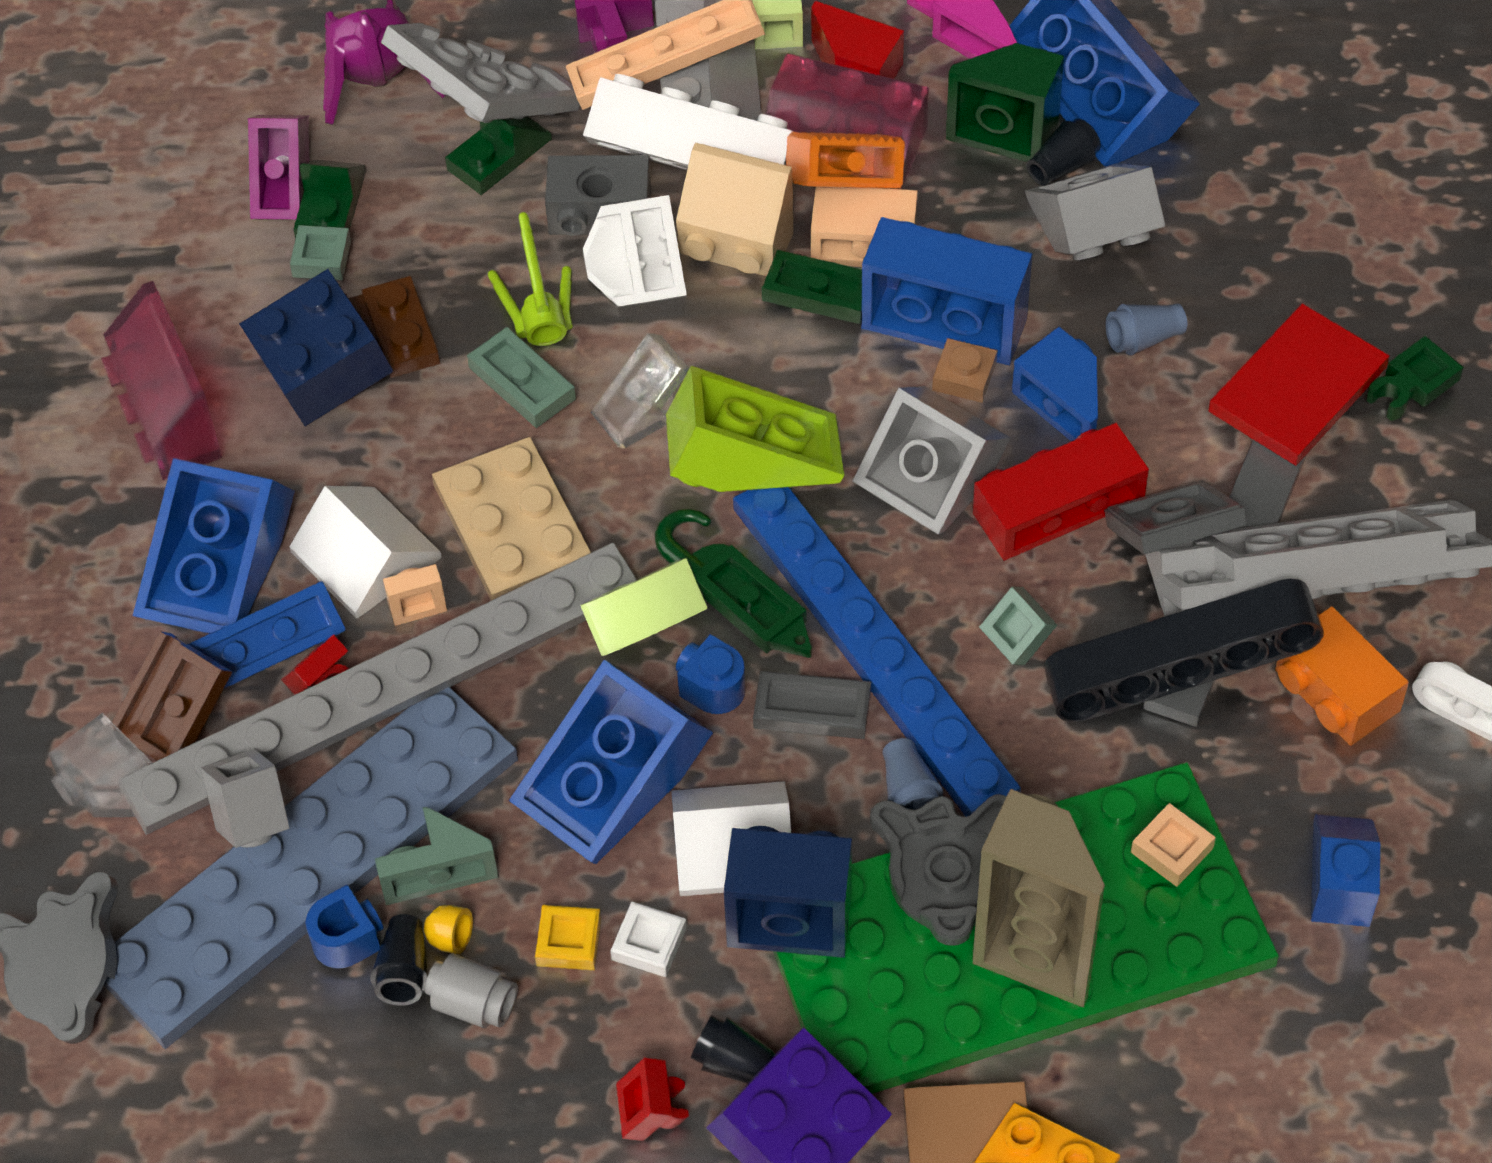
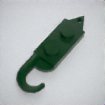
M681 509L667 514L658 523L654 534L655 545L662 557L670 564L687 558L703 598L762 651L768 654L774 649L807 658L812 657V647L805 626L807 622L806 609L733 545L712 544L702 547L691 554L674 538V531L679 525L694 522L708 527L711 524L710 517L701 511Z

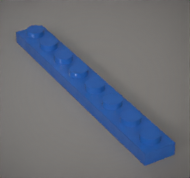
M789 487L746 490L733 497V509L860 678L863 681L871 682V692L904 736L915 743L921 758L966 817L970 816L983 802L993 795L1001 794L1007 796L1010 789L1021 793L1019 784Z

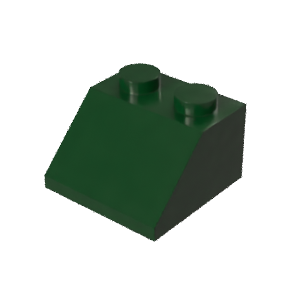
M1014 43L953 64L948 74L946 140L1024 162L1030 160L1058 126L1064 56L1048 52L1044 49Z

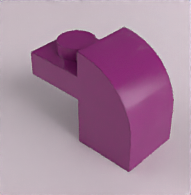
M575 0L579 43L592 41L595 53L627 40L626 32L654 26L652 0Z

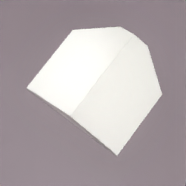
M669 195L601 206L583 247L588 280L618 308L686 297Z

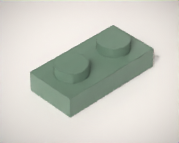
M508 327L467 355L469 368L535 428H538L576 400L575 387Z

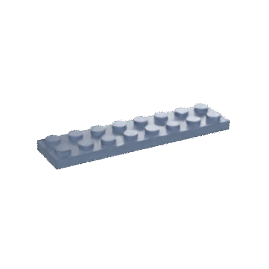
M450 687L408 707L285 806L290 829L273 834L267 843L249 848L233 847L115 941L117 956L115 979L107 977L104 986L164 1049H167L308 933L306 917L314 903L345 885H348L353 894H356L378 875L374 858L389 855L390 852L400 847L414 846L428 834L422 807H428L446 817L451 816L518 761L516 748Z

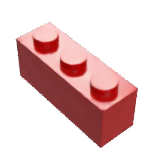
M1117 423L1099 430L1091 429L1079 435L1074 441L1052 450H1041L1032 455L1027 461L1005 470H994L985 475L980 481L975 482L973 515L1003 561L1106 517L1104 510L1109 506L1145 497L1149 468Z

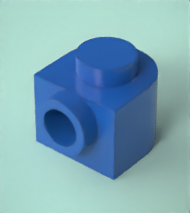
M711 634L700 646L691 642L684 648L676 663L679 696L699 709L711 714H723L737 708L743 701L746 690L745 667L741 654Z
M348 885L341 887L314 903L306 917V929L316 958L328 967H350L380 950L377 933L384 930L383 924L371 902L366 899L359 903Z

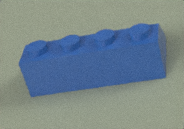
M1030 0L1009 25L1017 43L1064 56L1059 113L1066 121L1072 122L1075 119H1082L1094 128L1101 144L1100 150L1096 153V158L1105 167L1125 161L1168 141L1200 105L1198 100L1111 0Z

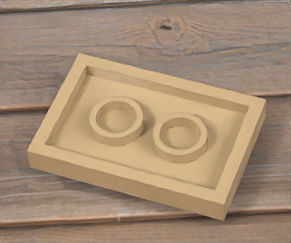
M531 437L432 474L434 487L491 601L591 553Z

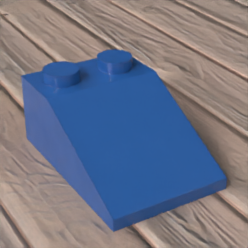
M173 458L132 616L207 634L248 616L282 543L295 491L272 479Z
M603 660L509 801L588 861L597 864L682 780L713 732L631 673Z

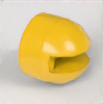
M441 905L433 910L425 920L423 929L426 939L433 947L441 951L461 954L466 949L471 938L473 917L468 908Z

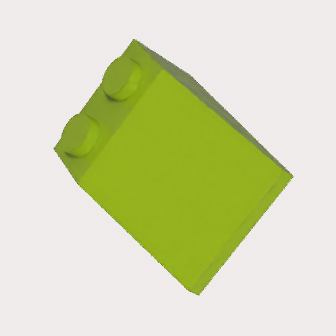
M690 366L666 413L670 476L678 478L689 486H703L718 492L837 484L841 482L844 477L836 414Z

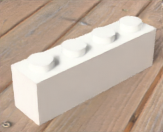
M615 74L613 81L601 77L599 79L583 134L591 144L630 155H649V160L683 170L688 169L691 151L695 142L786 165L787 136L793 131L786 129L788 122L765 114H759L757 121L738 116L739 108L719 101H711L708 108L691 103L692 96L690 94L673 88L663 87L662 93L658 94L642 89L643 81L622 74Z

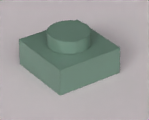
M299 225L290 261L292 277L312 279L329 269L335 280L343 281L351 244L349 228Z
M1011 587L979 628L1012 665H1025L1056 628L1057 624L1024 587Z

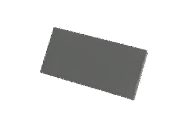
M760 671L753 715V728L865 739L871 682Z

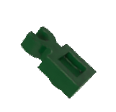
M1424 336L1388 363L1385 376L1379 377L1371 383L1366 401L1372 404L1381 397L1392 398L1394 401L1389 404L1386 417L1390 421L1399 419L1406 412L1409 400L1413 398L1422 407H1425L1461 379L1464 367L1428 337Z

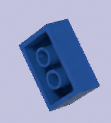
M881 217L862 262L861 329L944 349L947 338L998 350L997 363L1010 366L1027 321L1032 253L1020 251L1010 246H1000L967 238L961 234H950L917 226L907 221H897Z

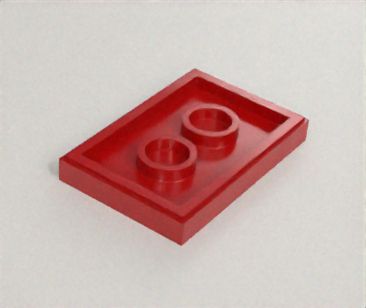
M1302 303L1210 400L1208 412L1297 466L1365 392L1371 383L1387 368L1390 355Z

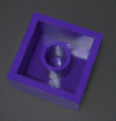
M803 1027L706 1128L741 1163H848L890 1118L892 1113Z

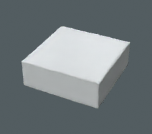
M631 902L611 948V959L667 977L687 929L686 918Z

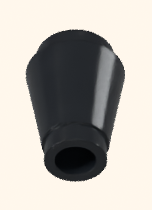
M1082 119L1062 122L1033 157L1027 161L1026 167L1031 178L1039 185L1045 186L1051 181L1092 163L1101 147L1096 131L1089 123Z
M399 914L393 916L388 922V928L373 966L370 981L375 987L376 996L383 1002L399 1006L410 1005L421 998L428 977L423 922L416 916Z
M711 1015L695 1045L691 1059L703 1064L701 1071L748 1084L776 1053L729 1016L723 1021Z

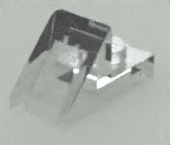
M647 333L590 413L618 447L627 448L667 425L666 413L675 398L672 394L685 378L689 367L662 335Z

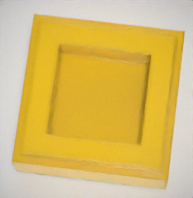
M542 905L535 952L536 966L595 970L601 924L600 909Z

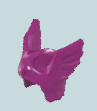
M387 0L385 8L361 10L341 19L335 17L332 11L326 13V23L324 25L326 28V52L324 57L325 79L323 100L326 124H334L345 79L379 87L385 85L388 80L405 67L397 60L398 55L381 43L388 25L409 24L405 15L396 5L395 0ZM419 72V74L430 85L431 81ZM433 89L442 99L446 96Z

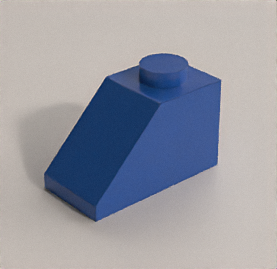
M1058 327L1014 361L1012 393L1066 438L1074 441L1082 433L1091 429H1097V356L1093 354L1090 347L1084 341L1074 339L1061 327Z
M1315 814L1313 822L1311 921L1370 927L1380 895V839L1374 821L1372 819Z

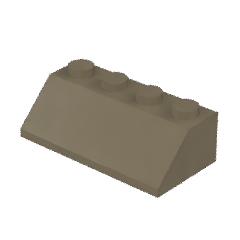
M1010 789L982 847L973 964L1084 1007L1089 993L1105 884L1070 812L1058 807L1055 802L1045 796L1038 794L1026 795Z

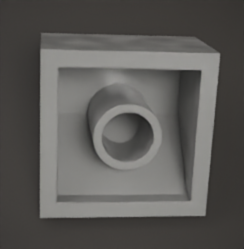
M1116 163L1048 183L1045 186L1041 185L1025 190L1027 200L1054 251L1073 254L1074 260L1098 256L1104 253L1102 245L1120 240L1121 246L1147 241L1150 239L1149 231L1165 227L1152 167Z
M925 386L898 388L853 482L933 532L943 534L973 501L974 483L995 470L1011 438Z

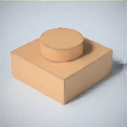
M436 564L423 568H409L395 576L383 579L394 626L447 611L442 581Z
M1169 803L1133 840L1131 853L1178 887L1214 848L1216 837Z

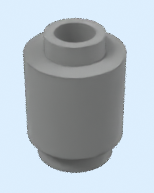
M452 953L444 962L437 961L432 966L426 980L425 993L431 996L430 1005L433 1010L484 1029L490 1024L501 1028L507 1022L515 1005L518 984L508 980L506 972Z

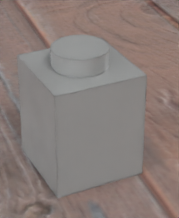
M253 749L201 767L215 829L235 848L240 846L246 848L260 846L267 843L273 834L290 829L276 767L257 750Z

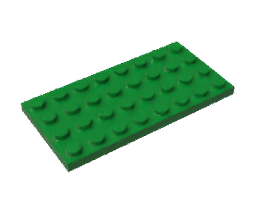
M1188 762L1055 802L1058 807L1070 812L1105 884L1089 993L1084 1007L973 964L975 927H973L970 938L962 944L945 945L937 941L930 929L909 917L898 906L892 895L889 879V852L852 864V894L845 958L773 951L801 1028L804 1027L871 1094L1276 967L1279 955ZM1169 803L1216 837L1214 848L1178 887L1131 853L1133 840Z

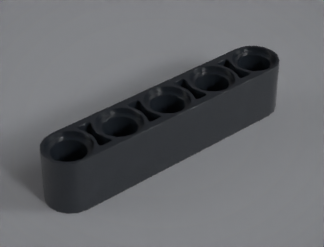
M1284 579L1061 649L1047 658L1044 664V671L1058 717L1067 722H1081L1306 652L1320 643L1324 636V630L1307 584L1299 579Z

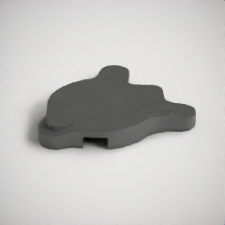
M996 794L989 797L967 817L958 816L952 800L944 796L934 798L916 810L906 809L892 801H881L871 809L870 824L872 829L885 841L890 852L889 879L892 895L898 906L909 917L930 929L935 939L942 944L959 945L970 938L973 927L976 925L981 850L1007 796Z
M95 872L89 875L80 888L71 895H64L53 891L44 892L37 900V917L31 923H24L6 913H0V952L4 959V983L10 1002L26 1018L46 1025L56 1038L69 1044L79 1043L91 1034L95 1014L102 1004L95 999L101 992L106 978L115 979L116 947L110 933L109 918L111 908L118 893V884L115 878L104 872Z

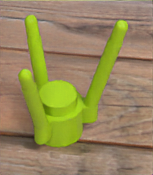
M521 212L518 218L533 294L526 297L520 312L495 270H490L488 278L514 322L516 335L520 339L527 338L528 342L532 345L549 346L562 340L567 330L573 328L570 315L572 270L569 266L562 268L559 301L551 293L545 292L529 216L526 212Z

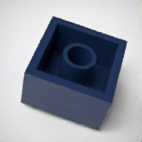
M329 269L239 323L304 426L309 425L394 372L376 339Z
M753 826L749 829L732 828L724 884L727 947L845 958L852 894V838L838 837L836 834L827 831H813L808 834L779 832L768 826Z

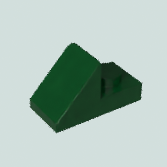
M525 116L523 119L506 118L492 120L490 123L480 122V130L445 157L447 171L482 196L551 141V133L528 116Z
M313 160L301 163L299 168L304 194L293 228L295 239L299 225L349 228L350 231L366 174L365 164Z

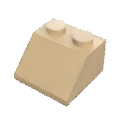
M695 142L690 155L676 219L679 254L690 256L698 261H710L733 267L744 273L767 276L777 250L786 251L793 236L792 167Z

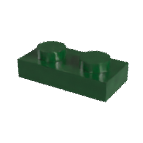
M777 250L762 286V301L861 324L862 269Z

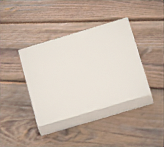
M324 486L289 546L291 553L320 582L323 581L330 593L356 619L387 598L383 583L384 578L395 576L409 568L430 566L442 558L441 552L375 487Z
M785 781L672 791L680 896L724 893L732 828L749 829L753 826H768L779 832L791 833L789 800Z

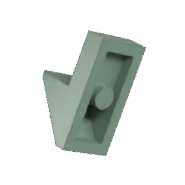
M428 807L422 808L431 845L418 848L414 846L400 847L390 852L389 855L374 858L386 905L499 878L491 840Z

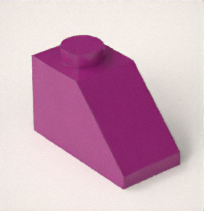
M257 115L248 118L250 219L296 220L304 194L299 167L301 163L309 161V115Z

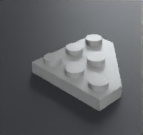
M423 23L388 25L381 43L398 55L397 60L402 65L417 70L428 78L433 89L441 94L451 96L465 107L464 111L469 117L477 121L490 123L492 120L506 118L523 119L525 116L535 115L554 116L556 113L578 111L580 107L572 84L551 68L534 62L528 68L517 62L504 61L505 52L471 40H467L464 46L451 39H438L440 29Z

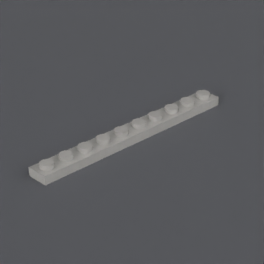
M615 544L606 545L120 778L119 788L144 833L148 835L209 805L201 767L255 749L275 765L276 771H279L586 621L580 605L637 579Z

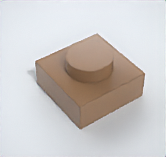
M947 338L933 376L932 391L983 403L997 364L998 350Z

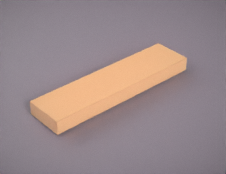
M722 0L565 66L582 110L592 106L600 77L613 81L615 74H622L641 80L646 84L765 35L752 0Z

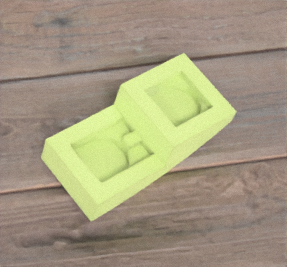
M687 558L675 561L634 582L621 585L580 605L601 656L627 647L708 609Z

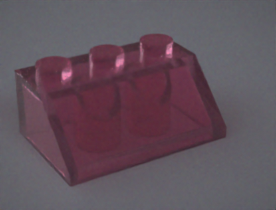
M787 53L771 87L765 115L788 122L787 130L799 133H859L901 137L905 142L903 184L901 188L897 189L902 190L927 130L929 87Z
M154 281L145 283L103 334L109 355L102 357L101 362L111 387L121 384L124 393L118 395L117 398L127 424L138 423L141 432L134 434V438L144 463L147 464L154 461L162 480H165L169 476L173 458L205 465L221 459L222 455L203 389Z

